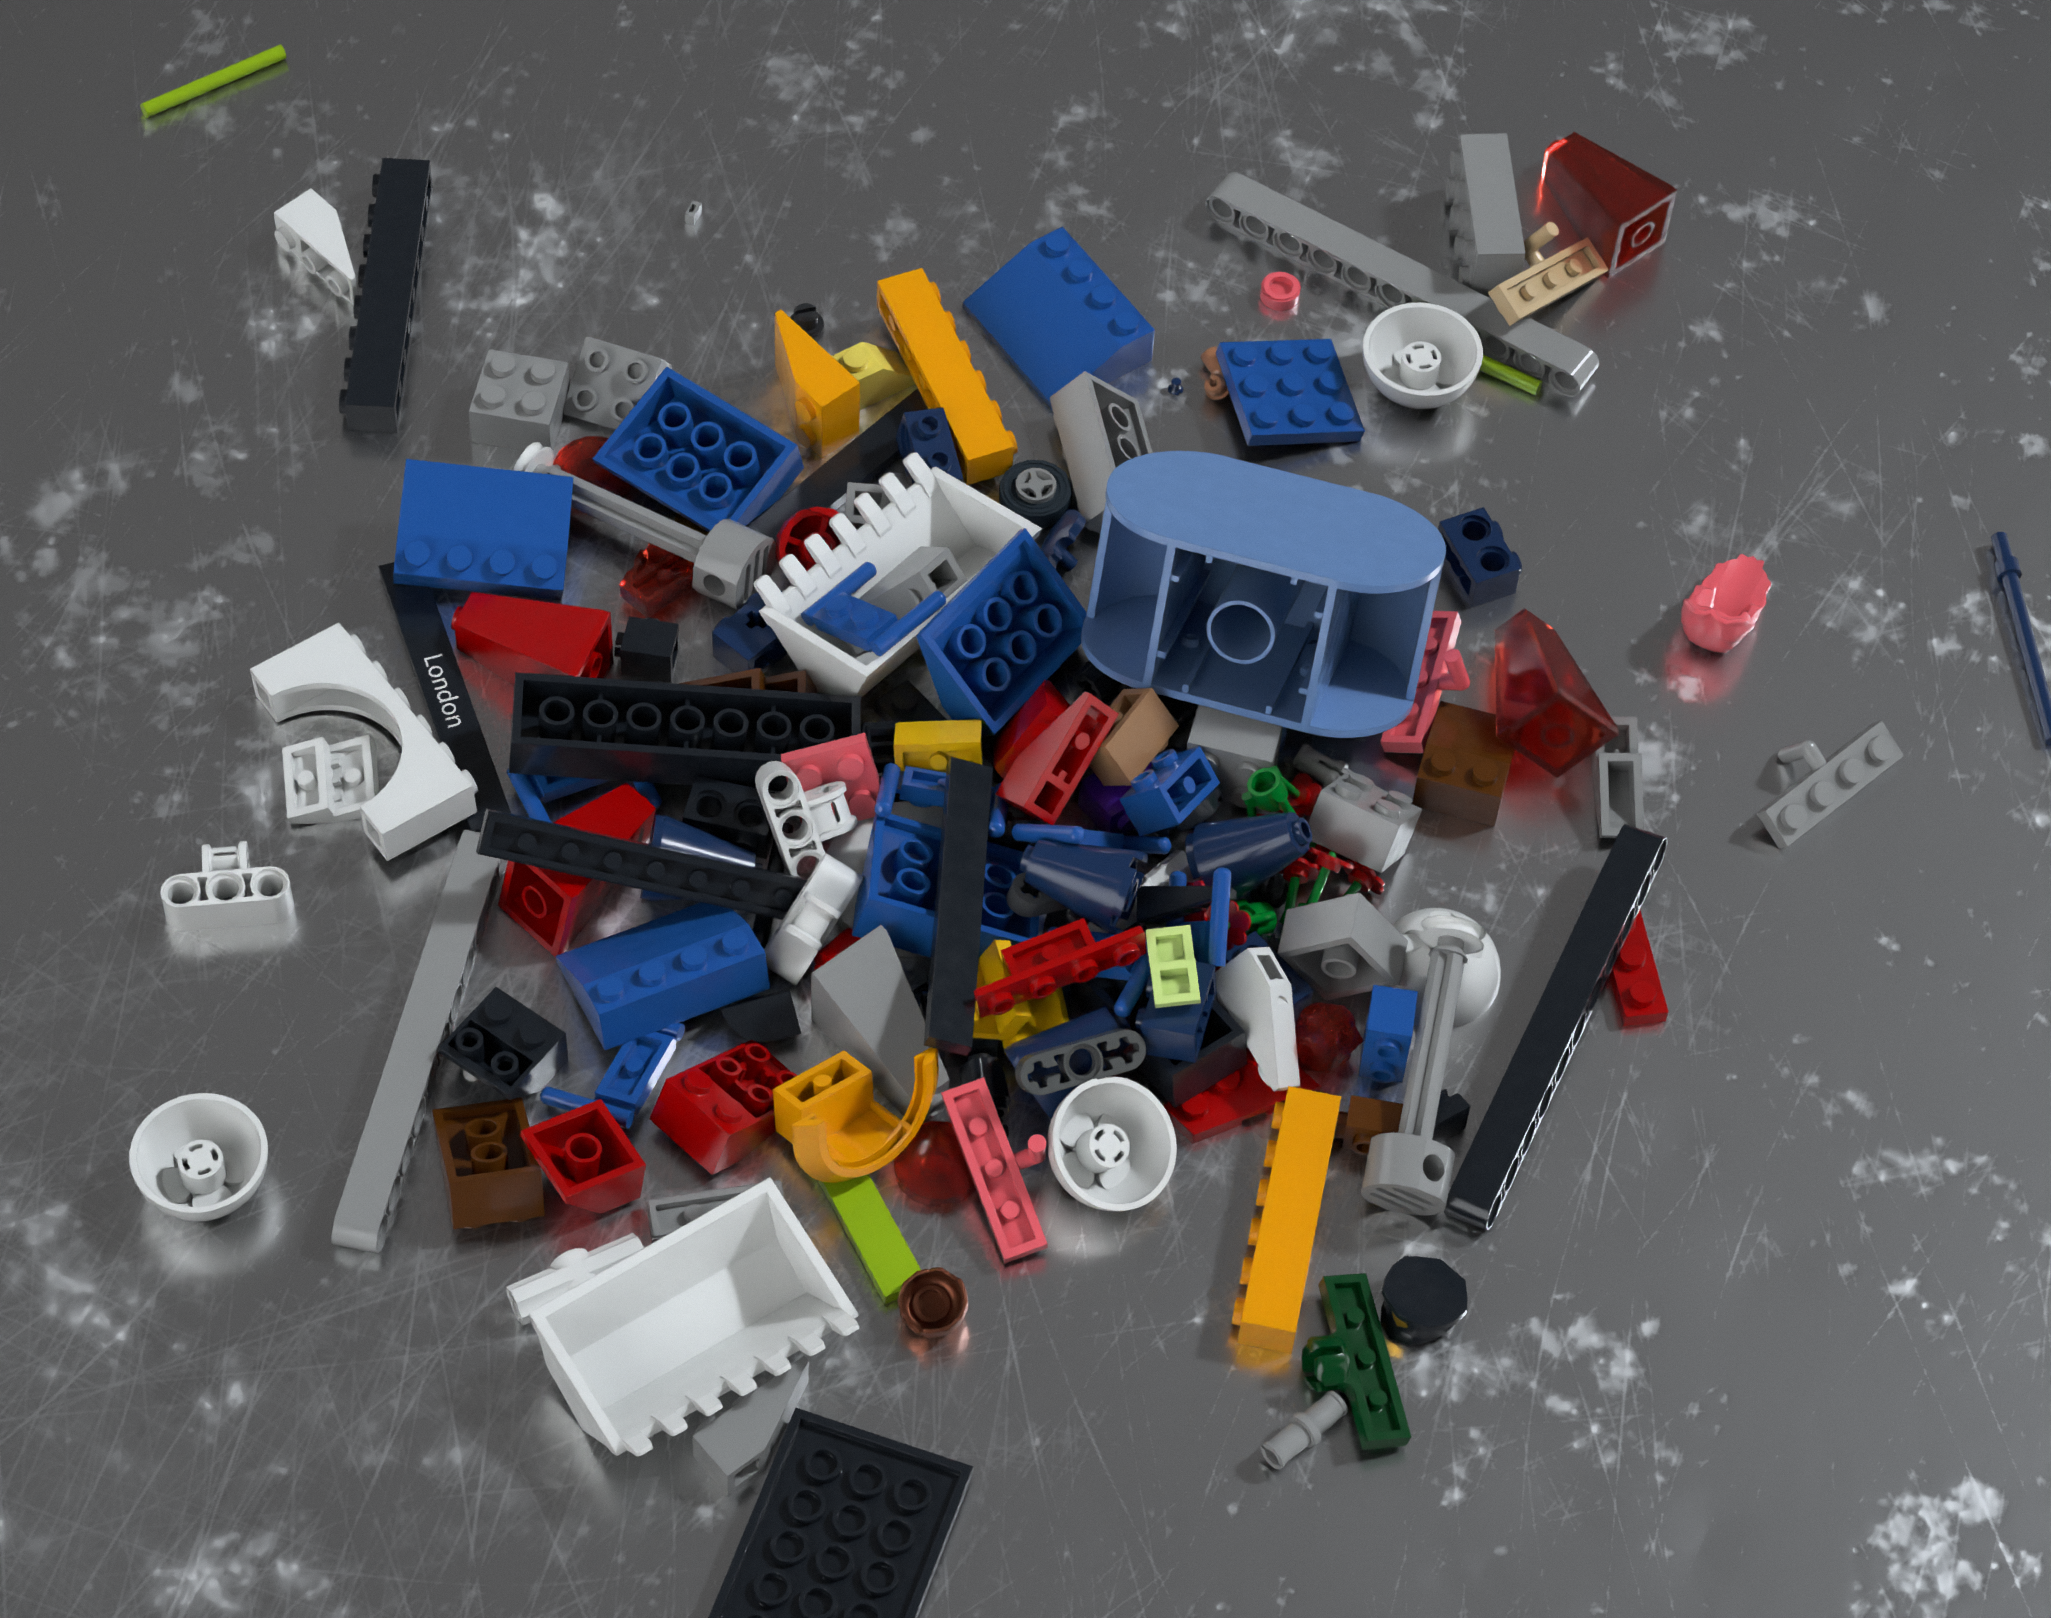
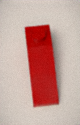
M1084 692L1017 756L995 795L1023 814L1048 825H1054L1119 713L1092 694Z

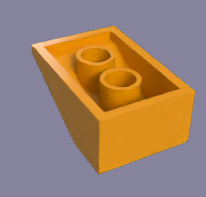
M778 310L775 312V367L795 435L805 448H811L818 456L824 458L859 435L860 382L783 310Z

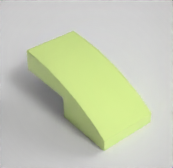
M1182 925L1145 930L1155 1008L1201 1003L1191 926Z

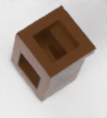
M1351 1095L1348 1112L1339 1111L1335 1138L1343 1139V1149L1353 1150L1358 1154L1368 1156L1372 1137L1383 1133H1398L1403 1104Z

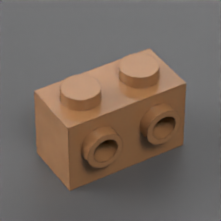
M1153 688L1123 689L1110 705V708L1119 713L1089 764L1103 786H1130L1131 780L1145 772L1146 767L1154 757L1167 747L1168 739L1179 727Z

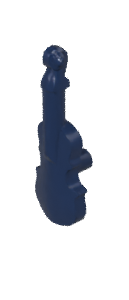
M1067 510L1055 522L1040 547L1054 568L1058 564L1066 572H1070L1078 563V560L1066 548L1075 542L1076 537L1086 523V519L1076 510Z

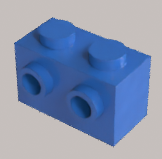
M1200 746L1176 753L1174 749L1164 751L1151 761L1153 766L1148 771L1137 775L1131 780L1132 787L1119 800L1139 836L1179 825L1220 783Z

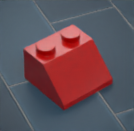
M1049 680L1043 681L993 741L994 768L1003 779L1017 756L1071 706Z
M601 1099L521 1130L520 1137L566 1204L602 1214L641 1197L646 1164Z

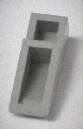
M1595 716L1589 729L1594 799L1600 838H1617L1624 824L1644 830L1642 753H1638L1637 717Z

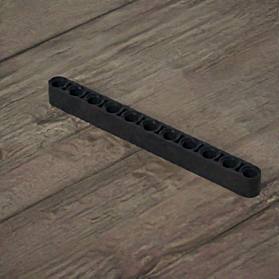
M1624 824L1619 831L1451 1186L1444 1211L1446 1216L1485 1230H1489L1492 1227L1657 874L1665 854L1667 837Z

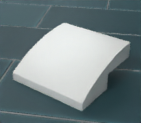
M369 734L328 745L323 737L282 748L287 819L290 823L322 824L362 819L360 806L380 792L376 743Z

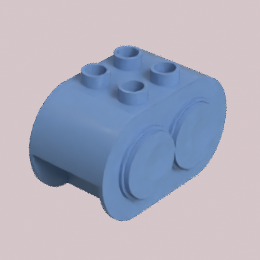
M1196 451L1155 452L1127 460L1113 470L1106 486V503L1087 615L1081 633L1083 650L1096 668L1112 679L1133 688H1153L1155 693L1325 737L1356 738L1375 735L1397 726L1409 715L1414 704L1446 554V545L1441 533L1428 519L1402 503L1378 494L1213 453ZM1311 640H1318L1317 644H1308Z

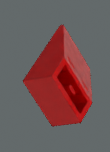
M749 1040L667 1078L649 1120L713 1175L742 1161L776 1131L773 1089L798 1075L791 1072L776 1059L767 1048L756 1041Z

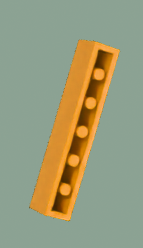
M923 268L878 280L877 309L928 409L944 408L966 485L1004 475L1013 466V454L1018 452L1015 436L1011 430H1005L1002 424L1001 411L996 400L990 401L986 393L987 388L984 376L980 370H974L971 364L969 347L965 340L960 341L957 337L954 318L950 311H944L936 283L934 281L929 282Z
M1288 1086L1285 1103L1276 1101L1271 1128L1279 1129L1277 1141L1268 1140L1263 1165L1264 1167L1272 1168L1270 1179H1260L1255 1204L1264 1207L1262 1219L1252 1218L1248 1245L1256 1246L1254 1258L1244 1257L1239 1284L1247 1285L1248 1288L1246 1298L1236 1297L1231 1322L1233 1325L1240 1326L1237 1341L1239 1344L1292 1354L1342 1096Z

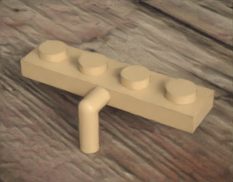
M1547 222L1524 240L1525 260L1531 268L1502 282L1488 292L1509 326L1592 282L1609 270L1588 237L1547 259L1543 258L1538 249L1559 234V229L1555 223Z

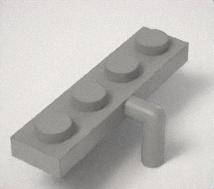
M1882 720L1869 725L1827 759L1824 758L1817 745L1811 740L1782 747L1778 752V756L1783 763L1805 759L1811 771L1758 811L1757 815L1779 849L1788 847L1904 755Z

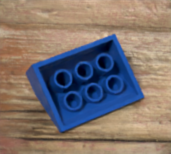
M1063 226L1030 242L965 299L962 304L964 310L1052 411L1050 397L1084 371L1106 383H1110L1152 361L1155 329Z
M668 367L662 371L592 458L597 465L707 532H710L723 519H731L746 526L777 502L804 469L797 444Z
M406 459L393 583L562 601L574 477Z
M1020 529L916 635L944 710L952 720L980 719L982 725L981 737L996 734L1033 695L1043 681L1047 680L1080 646L1083 623L1087 612L1027 529Z
M875 814L862 876L864 877L859 885L855 903L852 936L862 938L882 925L887 930L893 947L931 958L942 828L890 814L888 817H879ZM987 842L979 957L994 940H1008L1011 942V946L1036 937L1039 933V916H1020L1010 909L1006 901V894L1014 878L1024 873V871L1020 870V863L1024 852Z
M702 902L555 956L561 972L604 1050L770 989L766 952L749 924L733 909Z

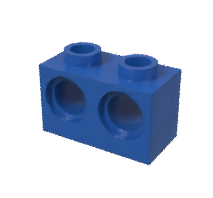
M1373 985L1364 1029L1358 1076L1367 1077L1380 1083L1391 1081L1403 1082L1413 1034L1418 991Z

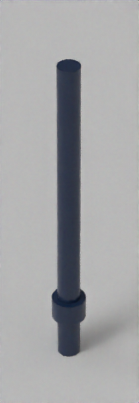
M1997 532L1991 536L1996 556L1994 563L1997 580L2003 583L2045 743L2051 745V695L2019 581L2022 576L2018 558L2012 555L2007 533Z

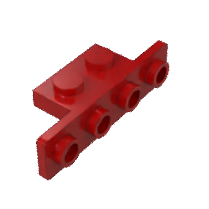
M1082 918L1002 949V960L1010 976L974 990L977 1012L981 1018L991 1014L1001 1015L1010 1011L1015 1005L1029 999L1048 997L1056 989L1070 983L1089 981L1099 972L1117 965H1130L1137 961L1140 956L1147 953L1145 933L1141 926H1137L1095 942L1085 919Z

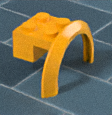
M930 1047L914 1056V1090L902 1120L874 1100L872 1071L844 1050L774 1088L773 1100L776 1132L793 1144L794 1155L802 1170L816 1180L837 1183L870 1174L896 1158L920 1129L935 1096L939 1077L938 1049Z

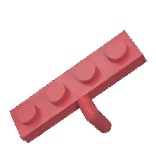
M1433 611L1412 710L1400 724L1383 732L1380 742L1384 752L1424 753L1442 690L1464 691L1470 686V679L1459 650L1454 649L1461 625L1458 611Z
M984 1077L941 1092L942 1100L1004 1264L1048 1248L1046 1238L1020 1173V1170L1045 1160V1138L1042 1135L1035 1134L1029 1138L1027 1149L1013 1153Z

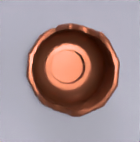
M941 1267L916 1271L903 1282L897 1299L901 1320L913 1332L927 1338L949 1335L962 1324L968 1311V1293L962 1279Z

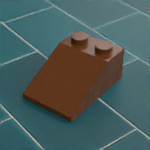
M1440 701L1417 775L1412 804L1422 809L1495 827L1523 721Z
M522 1097L432 1110L447 1205L453 1229H476L487 1224L508 1221L524 1222L530 1218L545 1216L541 1167L520 1137L521 1130L530 1127Z

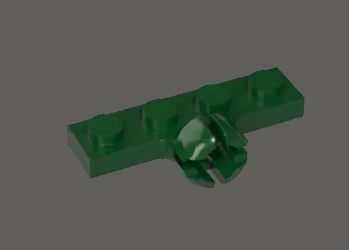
M1367 1274L1323 1276L1318 1287L1331 1335L1311 1336L1307 1340V1345L1302 1349V1372H1314L1315 1376L1304 1377L1305 1382L1310 1389L1317 1392L1338 1390L1346 1394L1350 1401L1363 1450L1406 1446L1412 1436Z

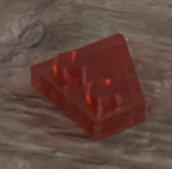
M649 543L646 550L640 549L634 559L633 568L627 571L619 584L620 596L644 616L650 617L693 589L694 563Z

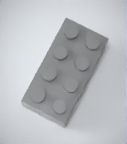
M1507 133L1460 134L1458 149L1452 150L1450 156V168L1453 177H1447L1446 198L1447 200H1453L1454 205L1450 210L1451 230H1457L1458 232L1454 242V254L1456 260H1462V267L1459 268V283L1491 298L1488 294L1489 291L1522 272L1525 259V247Z

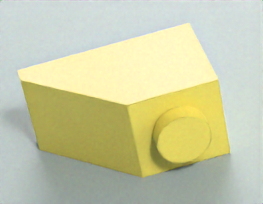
M860 342L832 355L838 363L860 382V410L915 384L905 362L896 351Z

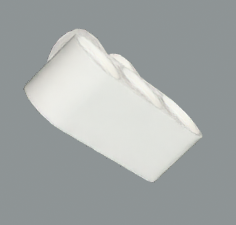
M767 762L757 771L755 777L756 788L783 865L789 875L809 879L815 867L825 855L821 842L844 834L858 825L857 817L851 815L844 796V792L847 790L845 782H831L804 792L795 773L783 762ZM781 775L788 777L787 787L782 792L776 794L768 792L769 783L773 778ZM831 803L835 811V816L831 807ZM791 816L802 817L801 826L796 832L790 834L783 833L782 827L786 819ZM805 856L816 857L815 866L811 871L807 873L797 872L796 867L800 859Z
M240 841L238 846L211 848L209 844H203L202 872L171 876L162 884L160 891L167 923L178 931L274 924L287 919L294 908L288 874L278 867L250 868L247 841ZM233 897L229 900H222L224 898ZM188 901L184 904H178L179 902Z
M826 853L815 867L766 945L764 951L766 952L767 968L796 985L857 891L864 876Z

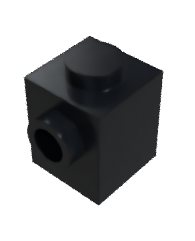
M629 616L625 633H617L614 656L621 658V674L672 682L680 650L679 624L664 622L650 617L638 618Z

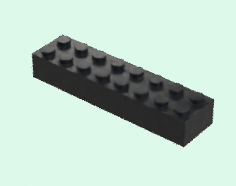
M515 672L509 773L692 786L697 775L756 788L755 777L757 771L767 762H781V754L860 734L861 696ZM781 775L773 778L769 783L768 791H783L788 783L786 776Z

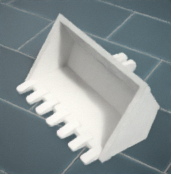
M910 453L904 458L903 464L915 483L905 489L893 473H886L879 479V485L890 501L882 510L868 493H862L855 498L854 504L866 523L856 530L843 513H838L829 520V524L841 542L835 549L831 550L819 534H812L805 539L804 545L816 562L808 571L805 570L793 554L783 557L779 561V566L791 583L784 591L781 592L768 575H762L754 581L755 589L766 604L759 610V613L766 624L772 628L797 669L808 672L817 691L824 694L863 697L920 648L916 635L1020 529L1026 528L1032 538L1036 539L1042 528L937 467L930 469L918 453ZM920 546L948 547L968 580L946 598V604L881 657L877 656L873 651L870 653L866 650L858 655H854L845 641L818 630L815 624L813 626L807 625L801 617L803 611L863 563L871 562L874 564L877 573L851 595L858 599Z
M771 1177L529 1313L532 1326L539 1337L546 1365L581 1429L607 1446L610 1452L616 1456L627 1450L637 1457L653 1449L652 1443L648 1438L663 1430L671 1436L678 1435L688 1428L686 1421L683 1419L685 1416L696 1410L706 1416H710L723 1408L718 1399L723 1394L732 1390L740 1396H744L757 1388L755 1381L752 1379L754 1376L765 1370L775 1376H779L791 1369V1364L787 1357L800 1350L809 1356H813L826 1348L823 1340L820 1338L828 1333L835 1331L842 1336H848L859 1329V1325L854 1319L859 1316L858 1312Z

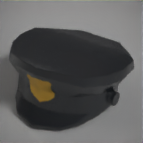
M1404 1256L1392 1265L1384 1278L1381 1292L1384 1297L1381 1307V1325L1389 1339L1406 1346L1427 1343L1444 1333L1448 1335L1453 1330V1326L1467 1314L1468 1297L1466 1281L1441 1259Z

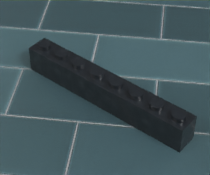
M382 158L380 174L373 175L372 195L376 198V203H369L368 227L372 229L371 234H364L363 257L367 258L366 264H360L358 271V286L362 288V295H355L353 306L354 319H358L357 326H350L349 350H353L352 358H345L344 381L348 382L347 389H341L339 394L340 414H346L348 431L397 433L433 188L430 160Z

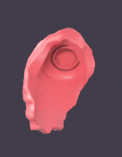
M1740 554L1737 559L1716 564L1712 573L1702 581L1701 585L1695 586L1691 595L1683 600L1681 608V622L1684 633L1689 641L1709 651L1727 653L1753 630L1761 611L1767 603L1766 595L1771 587V581L1763 570V560H1756L1754 556L1747 557L1744 554Z

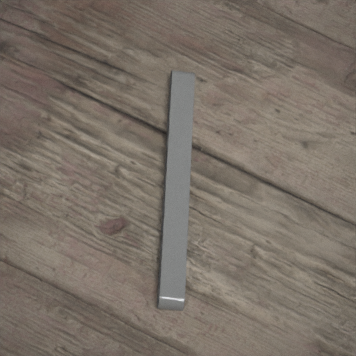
M1228 173L1205 201L1207 212L1219 223L1388 308L1406 303H1431L1453 310L1464 317L1475 328L1482 342L1483 355L1543 381L1542 385L1567 397L1578 395L1599 366L1597 355L1587 346L1529 317L1509 326L1491 298L1240 173Z
M464 830L460 837L336 1211L331 1241L334 1245L379 1253L382 1249L444 1058L438 1052V1047L452 1033L507 860L477 854L476 849L480 832Z

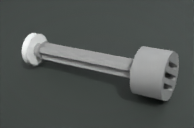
M534 442L527 446L514 466V471L574 477L572 508L693 562L692 586L696 592L731 608L740 610L750 596L758 593L754 587V581L762 575L770 577L776 557V543L773 538L731 519L721 520L706 536L561 470L559 465H553V450L550 447L543 448L540 442Z
M1451 915L1428 916L1421 921V926L1424 930L1419 932L1418 937L1424 944L1433 949L1428 954L1430 956V964L1398 1133H1383L1371 1138L1361 1195L1366 1201L1389 1211L1408 1215H1435L1445 1211L1455 1153L1450 1147L1434 1141L1432 1138L1464 964L1468 962L1465 954L1478 953L1483 950L1484 944L1481 939L1485 938L1486 931L1482 926L1473 921Z

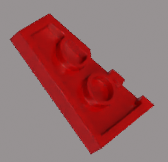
M1247 1047V1065L1176 1108L1169 1102L1163 1105L1173 1126L1192 1144L1241 1126L1243 1120L1267 1112L1269 1115L1274 1113L1276 1101L1285 1103L1287 1090L1274 1092L1262 1080L1258 1072L1259 1065ZM1299 1067L1300 1086L1298 1088L1320 1092L1321 1086Z

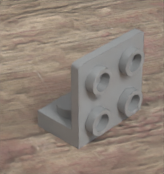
M586 336L565 400L563 414L616 430L666 367L672 369V365L662 358Z

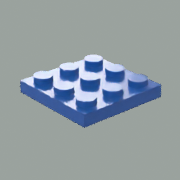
M1331 339L1219 343L1216 356L1247 446L1361 441L1365 430Z

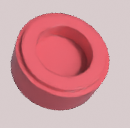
M1286 272L1270 273L1261 283V301L1272 310H1290L1299 302L1300 282L1295 276Z

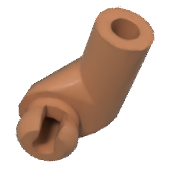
M1211 347L1201 355L1202 362L1211 373L1209 379L1205 380L1204 388L1210 399L1222 400L1229 396V391L1216 356L1217 347Z

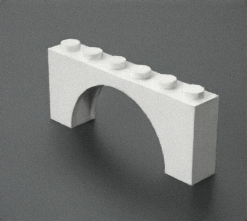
M339 622L250 669L255 695L277 723L306 712L319 710L346 711L374 720L396 738L402 748V753L394 775L376 796L360 806L365 834L387 861L477 812L474 794L478 792V788L472 775L466 769L460 771L455 764L454 756L449 747L444 742L437 743L433 738L432 730L426 719L421 714L418 716L414 715L410 710V704L403 691L399 687L395 689L391 687L381 664L378 661L371 662L366 656L365 648L358 636L355 634L350 636Z

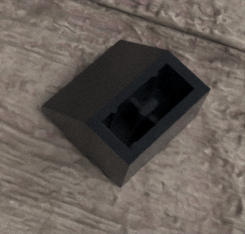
M495 987L438 1047V1052L508 1100L540 1092L568 1062L566 1033L498 987Z

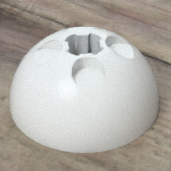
M1406 303L1385 310L1370 323L1363 339V359L1371 381L1388 399L1408 408L1433 409L1456 400L1472 385L1482 364L1483 346L1475 328L1464 317L1453 310L1431 303Z
M1425 908L1411 912L1392 924L1408 940L1400 985L1391 987L1418 991L1414 1018L1415 1025L1419 1023L1430 964V956L1428 954L1433 949L1424 944L1418 937L1419 932L1424 930L1421 926V921L1428 916L1451 915L1477 923L1460 912L1445 908ZM1487 932L1485 938L1481 939L1484 944L1483 950L1478 953L1465 954L1468 962L1464 964L1453 1028L1470 1023L1484 1014L1498 994L1501 980L1500 959L1496 947Z
M1115 1076L1098 1080L1095 1078L1073 1089L1055 1110L1047 1135L1048 1157L1051 1168L1059 1183L1076 1200L1098 1210L1121 1212L1136 1209L1149 1203L1165 1188L1174 1170L1177 1153L1176 1136L1166 1109L1148 1089L1126 1078Z
M195 1093L180 1096L156 1108L137 1128L129 1151L131 1173L143 1196L163 1213L187 1221L214 1220L240 1208L252 1197L259 1187L268 1161L267 1137L258 1117L239 1101L212 1093Z

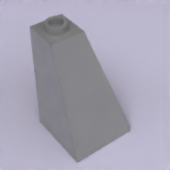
M880 925L811 973V1020L841 1051H846L872 1071L873 1085L904 1116L914 1090V1056L930 1047L924 1046L925 1020L887 930ZM939 1053L937 1088L925 1119H933L945 1109L941 1092L949 1090L950 1079Z

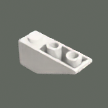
M310 188L274 212L275 238L285 251L291 250L299 257L304 267L310 273H317L323 278L335 295L343 296L354 306V297L358 295L356 276L337 210Z
M1270 947L1247 948L1228 962L1225 967H1221L1215 972L1217 991L1215 997L1218 1003L1229 1012L1230 1016L1246 1032V1047L1250 1049L1259 1065L1258 1072L1262 1080L1274 1092L1288 1090V1086L1298 1088L1300 1086L1291 983Z

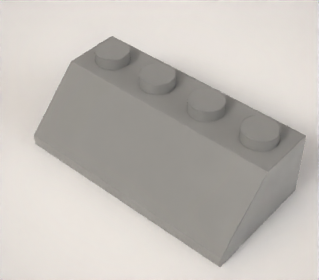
M1084 371L1052 395L1050 402L1054 413L1053 422L1058 429L1062 443L1061 452L1067 462L1072 490L1075 493L1079 507L1078 512L1086 519L1085 527L1090 531L1100 534L1106 503L1105 492L1110 474L1125 461L1153 452L1138 400Z

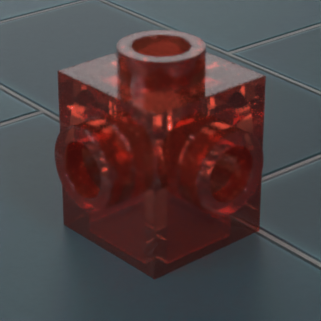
M1315 1002L1301 1011L1300 1018L1295 1022L1298 1065L1303 1070L1330 1074L1336 1067L1346 1063L1350 1059L1351 1053L1364 1041L1355 1026L1354 1016L1344 1005Z

